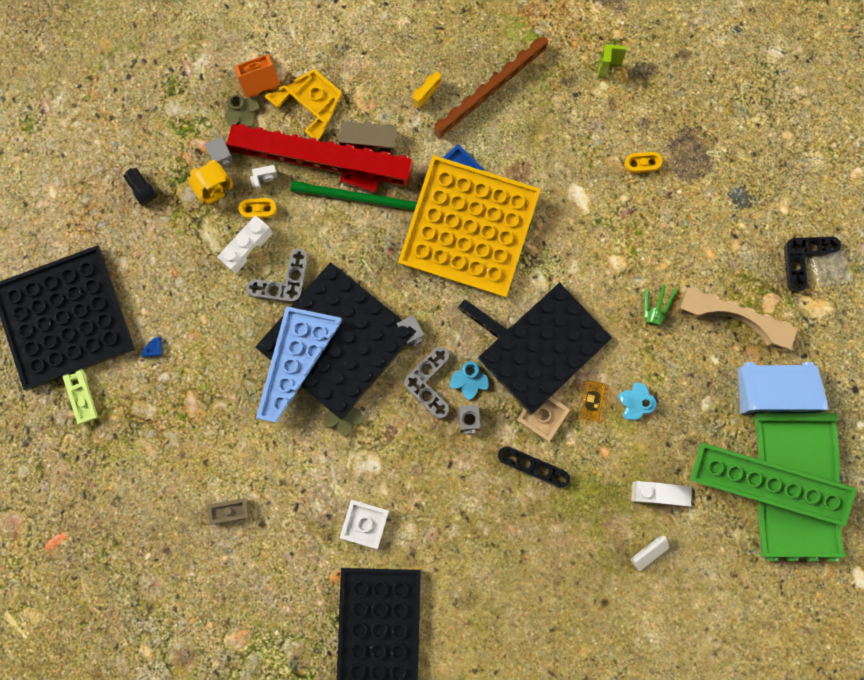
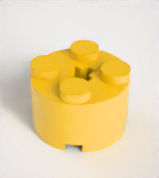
M216 160L209 161L207 165L201 168H194L190 172L191 177L188 181L189 186L202 204L203 201L209 204L225 196L224 191L227 188L230 191L233 186V182L221 164L217 163Z

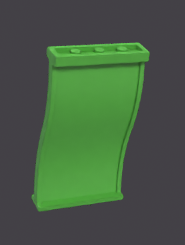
M837 413L754 414L753 423H755L758 459L840 483L839 445L836 421H838ZM758 501L760 557H766L767 561H779V557H786L787 561H799V557H806V561H819V557H826V561H839V557H846V553L843 551L840 525Z

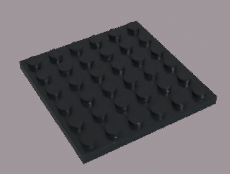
M99 245L0 281V319L24 391L34 389L63 378L66 374L75 373L80 369H87L136 350Z
M331 262L291 306L292 308L343 319L301 384L302 388L341 421L407 345V341L416 332L411 326L408 328L405 326L398 327L397 323L402 321L401 318ZM283 316L255 346L269 360H272Z

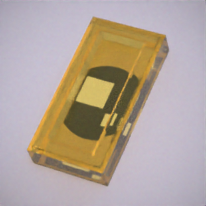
M587 380L580 418L596 422L600 421L607 384Z

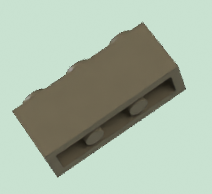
M341 121L339 145L345 146L349 144L358 149L369 148L374 152L381 153L385 151L395 154L397 127L392 124L376 125L373 122Z

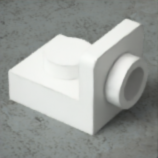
M274 165L252 169L253 176H250L252 187H256L258 192L262 191L260 181L270 182L274 178H278Z

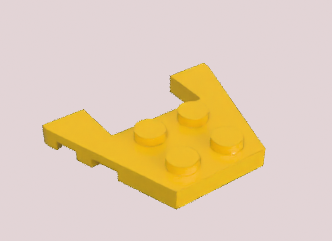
M313 69L294 79V82L286 86L283 85L279 87V90L265 95V99L276 109L290 96L317 118L305 130V134L310 138L313 137L321 140L342 96V92L316 69Z

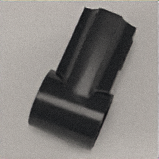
M130 168L125 172L123 177L142 207L158 197L137 168Z

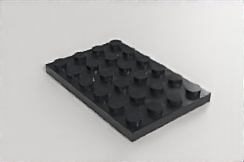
M559 282L486 349L478 359L520 405L532 415L612 337Z
M341 568L337 680H418L421 570Z

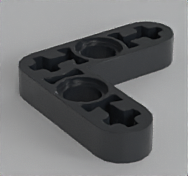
M836 237L792 238L784 245V257L788 289L793 293H800L807 287L805 256L834 255L841 248L840 240ZM809 242L816 244V251L809 250ZM830 242L831 245H835V248H833L832 250L831 247H824L822 249V246H826ZM792 244L795 247H800L803 244L802 248H797L795 251L793 248H790ZM792 261H797L800 264L799 270L792 269ZM796 280L798 283H801V286L798 288L797 285L793 284Z

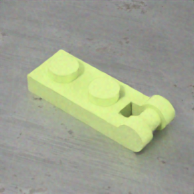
M80 369L75 373L64 375L63 380L77 424L82 425L98 419L84 370ZM78 380L79 384L73 385V381Z

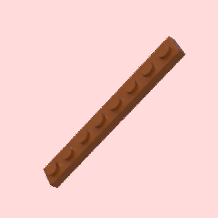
M545 36L539 40L535 39L531 43L530 48L526 51L522 50L513 62L509 61L503 67L500 73L493 74L488 83L480 85L476 89V93L472 96H467L458 108L454 107L451 109L445 119L441 118L434 125V135L438 139L444 136L547 49L549 40Z

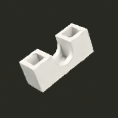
M255 215L217 258L231 272L236 274L247 262L249 252L257 245L261 247L273 234L270 227Z

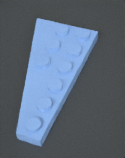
M286 306L258 408L257 419L272 423L278 422L343 321L342 318Z

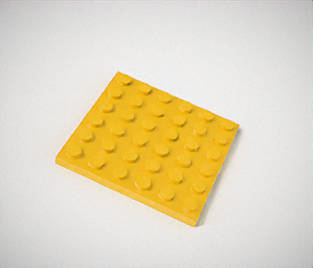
M433 155L398 263L506 298L541 189Z

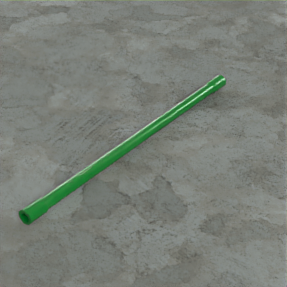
M292 181L291 192L314 194L415 211L417 205L416 201L311 185L298 181Z

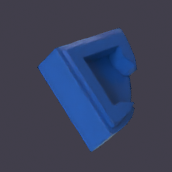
M162 337L153 338L142 351L143 358L163 356Z

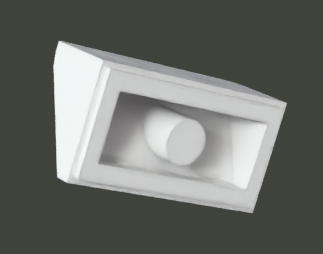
M659 536L631 558L630 561L638 571L644 569L669 549L667 538Z

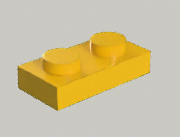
M436 71L433 75L430 74L424 81V85L414 91L412 95L413 105L418 109L441 85L442 75Z

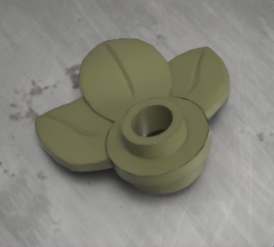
M240 95L231 96L227 103L229 109L225 113L227 124L231 127L232 124L236 125L239 122L240 124L252 127L254 124L253 112L260 109L258 103L252 98L244 99ZM235 103H240L238 107L234 106Z
M355 407L348 412L342 421L330 410L327 411L324 418L325 428L336 426L339 433L344 437L352 431L353 424H362V414Z

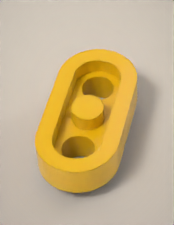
M657 152L632 153L627 156L624 167L629 173L633 174L655 172L662 165V157ZM649 161H653L655 165H650ZM630 163H635L636 167H632Z
M270 198L245 199L239 204V212L246 219H252L255 215L259 219L271 218L276 214L277 206ZM271 207V210L266 212L265 208ZM248 208H252L251 212H246Z

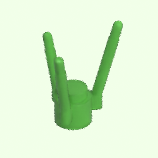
M662 285L656 308H651L650 311L648 290L644 291L643 318H646L647 324L661 326V322L664 323L665 316L678 291L677 288L671 294L663 312L660 308L666 285Z

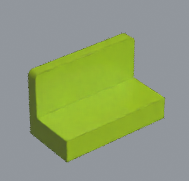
M604 45L599 60V78L606 77L610 65L621 66L627 46Z

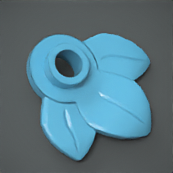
M473 361L466 362L460 371L452 375L450 381V388H461L463 395L468 400L476 395L478 388L487 390L489 385L487 376L480 372L479 365ZM473 368L475 372L470 375L467 373V370Z
M635 382L633 391L627 390L618 395L621 403L627 407L623 413V418L628 420H637L643 414L652 413L657 405L655 398L649 395L648 388L641 383ZM649 401L650 405L648 407H644L643 402Z

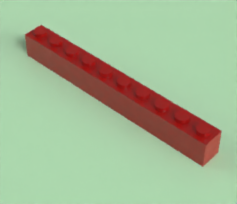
M232 124L226 143L229 150L234 153L407 187L409 186L414 167L412 159L405 155L394 156L385 151L379 153L369 148L358 149L349 144L343 146L333 141L322 142L313 137L307 139L297 134L286 135L281 131L271 132L261 127L255 129L245 124Z

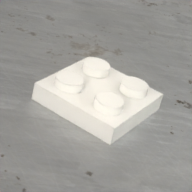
M351 500L340 538L378 549L389 511Z

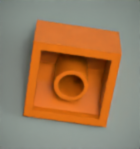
M268 54L234 66L245 97H255L262 91H272L280 85Z

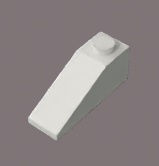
M632 482V502L691 507L692 487L655 482Z

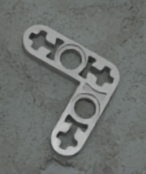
M300 248L291 252L285 283L253 279L247 283L246 290L248 294L259 299L294 303L300 298L303 291L308 263L306 252ZM301 254L304 259H300V267H292L293 265L297 266V260L294 257H298ZM294 271L301 273V277L297 281L291 279V274ZM289 283L295 285L297 295H294L293 298L288 294L293 289V286L289 285ZM255 284H257L260 289H265V295H263L264 292L262 290H256V293H254L251 287H255ZM271 287L279 288V293L276 296L269 294Z
M444 347L435 348L405 378L404 382L406 389L437 419L447 417L449 407L427 382L449 359V353ZM437 352L440 354L444 352L445 359H439L436 362L439 366L436 368L429 359L432 358L434 361L437 358ZM423 365H430L432 372L428 375L423 374L421 371ZM409 379H417V385L420 388L422 385L425 386L419 391L418 395L415 393L418 391L415 386L409 387ZM425 391H429L432 394V399L428 402L423 401L421 398V394ZM436 398L439 400L436 404L439 407H445L444 414H436L437 409L434 405L432 408L429 407Z

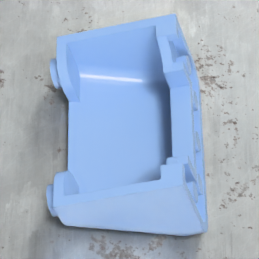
M755 362L744 363V366L738 368L740 414H751V412L822 413L828 411V401L820 371L813 362H805L802 365H756Z

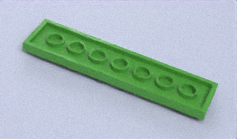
M700 442L689 478L693 482L846 527L857 491L855 487Z

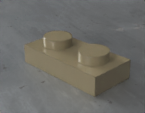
M247 498L206 505L209 525L250 518Z

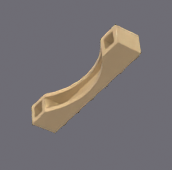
M688 287L683 292L677 309V313L693 319L710 315L727 316L737 319L752 328L762 338L767 347L783 353L791 350L798 330L789 322L774 320V317L771 315L758 314L756 310L748 307L742 308L733 301H723L715 294L707 295L696 287Z

